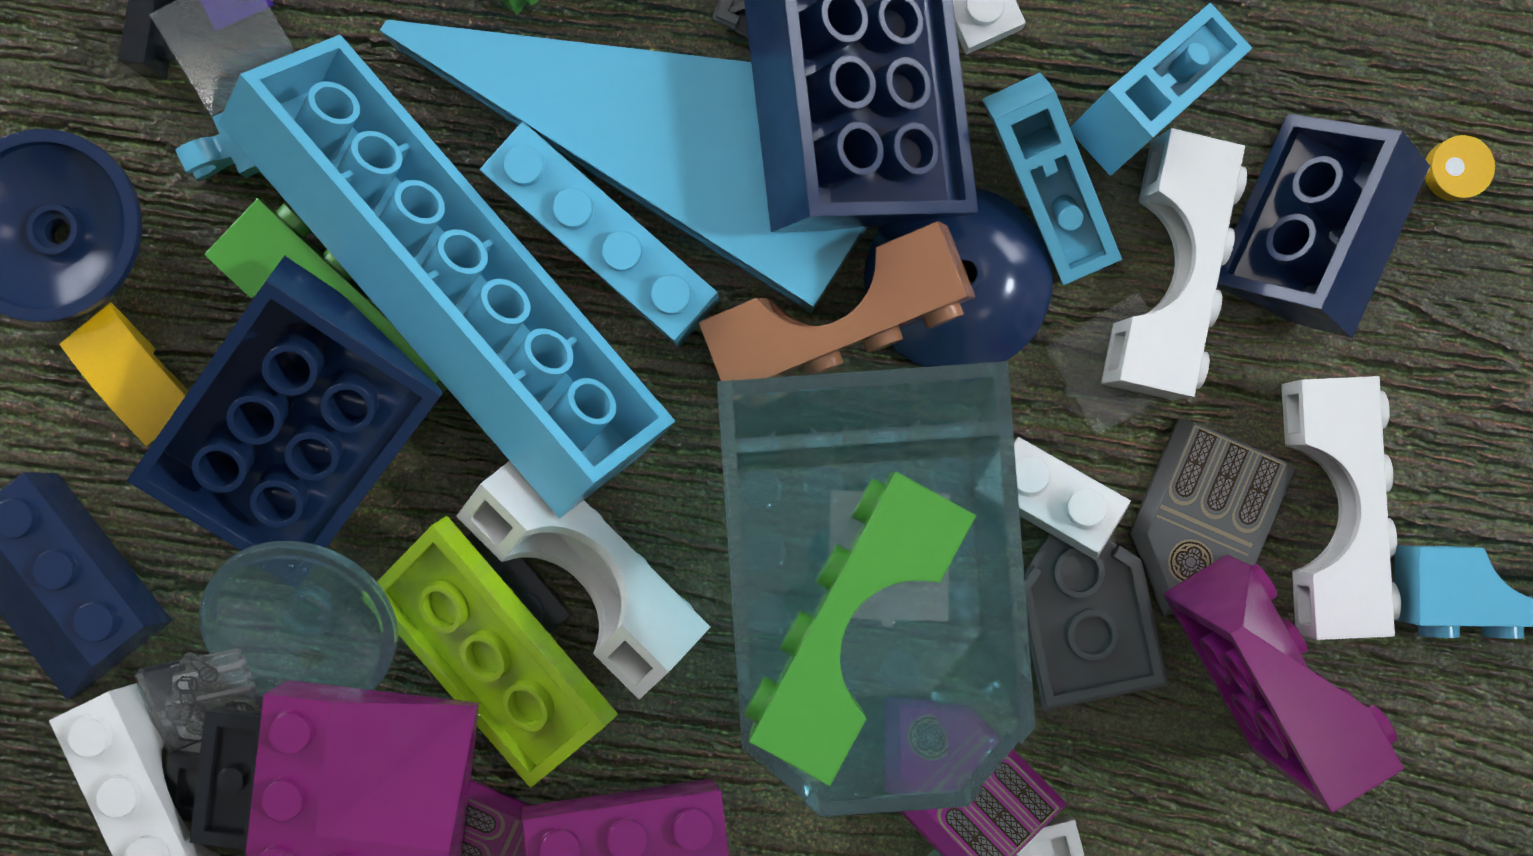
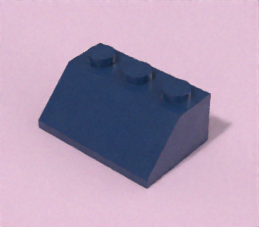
M1287 114L1234 230V246L1228 261L1220 268L1217 287L1295 324L1353 338L1431 165L1403 131Z
M23 472L0 490V614L66 700H72L173 620L58 473Z

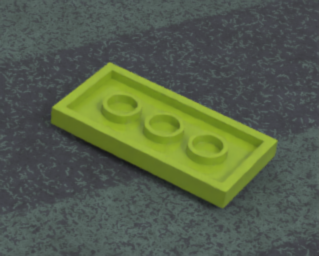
M448 516L431 525L364 594L454 700L479 703L477 727L530 788L618 715L614 708Z

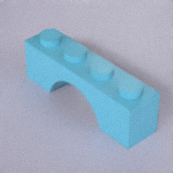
M523 121L479 169L492 185L583 261L633 309L678 348L699 325L698 322L703 321L719 303L718 292Z
M1397 545L1394 554V576L1401 598V612L1399 618L1395 621L1418 625V636L1459 638L1460 626H1482L1483 637L1521 639L1524 638V627H1533V596H1525L1507 585L1493 568L1485 548Z

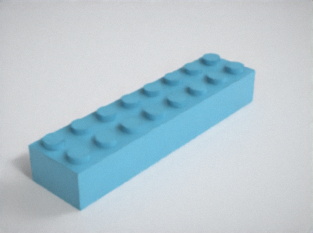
M341 35L240 74L219 124L559 518L563 517L641 457L675 422L666 409Z

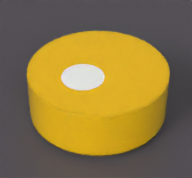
M1458 135L1451 137L1436 145L1426 157L1427 162L1431 166L1425 177V182L1436 196L1447 201H1463L1480 194L1490 185L1494 177L1495 161L1490 149L1481 140L1472 136Z

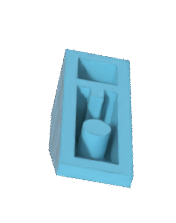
M1209 3L1112 85L1070 127L1071 132L1111 176L1245 56L1252 47L1222 14Z
M1039 72L983 98V103L1062 284L1066 285L1122 260L1057 94L1043 74Z

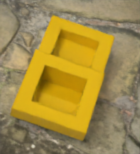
M109 302L59 344L97 394L146 447L157 438L189 392L153 354L156 348L112 302Z

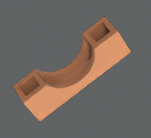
M937 221L876 247L875 272L867 294L852 312L833 323L813 326L800 322L787 314L773 299L767 298L752 299L698 323L726 395L747 391L751 401L785 388L786 385L782 376L805 368L808 377H812L844 364L841 352L864 344L866 352L871 353L895 344L904 339L900 328L924 319L927 329L959 318L964 315L960 304L976 297L948 226Z

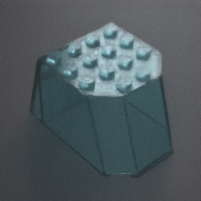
M1008 361L717 381L742 749L758 763L761 762L797 793L804 800V803L820 817L968 807L982 789L980 787L1018 742L1022 744L1036 727ZM896 471L977 516L940 583L907 581L885 587L861 604L850 619L842 639L840 654L841 671L847 689L862 707L867 719L831 786H828L750 743L749 731L754 721L746 718L743 714L763 677L767 676L777 681L790 655L779 648L798 612L803 610L813 615L826 589L815 582L834 546L839 544L849 549L862 523L851 516L870 480L874 478L884 484L889 473Z

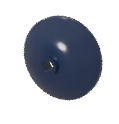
M31 129L0 138V314L28 322L52 323L73 319L92 311L103 304L120 288L128 277L139 252L142 236V215L138 196L131 180L120 164L109 153L94 143L69 132L53 129ZM67 223L70 229L69 236L64 242L58 244L55 238L56 230L60 225Z
M976 188L978 213L882 225L873 239L865 263L864 291L866 295L875 272L876 247L937 221L948 226L962 263L969 265L974 272V281L971 286L976 298L960 304L964 312L963 316L942 325L927 329L924 319L900 328L904 339L890 345L896 352L912 363L940 373L968 374L980 372L997 366L1013 357L1027 345L1038 331L1045 318L1051 299L1053 285L1051 260L1038 229L1029 217L1013 203L997 194Z

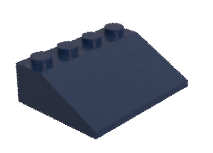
M744 0L771 232L831 231L968 216L978 213L953 0Z
M284 255L133 470L127 482L298 585L441 397L443 391L342 293Z

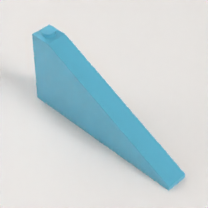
M386 20L380 29L386 39L398 51L514 125L519 126L523 121L558 153L811 314L867 228L771 232L751 62Z

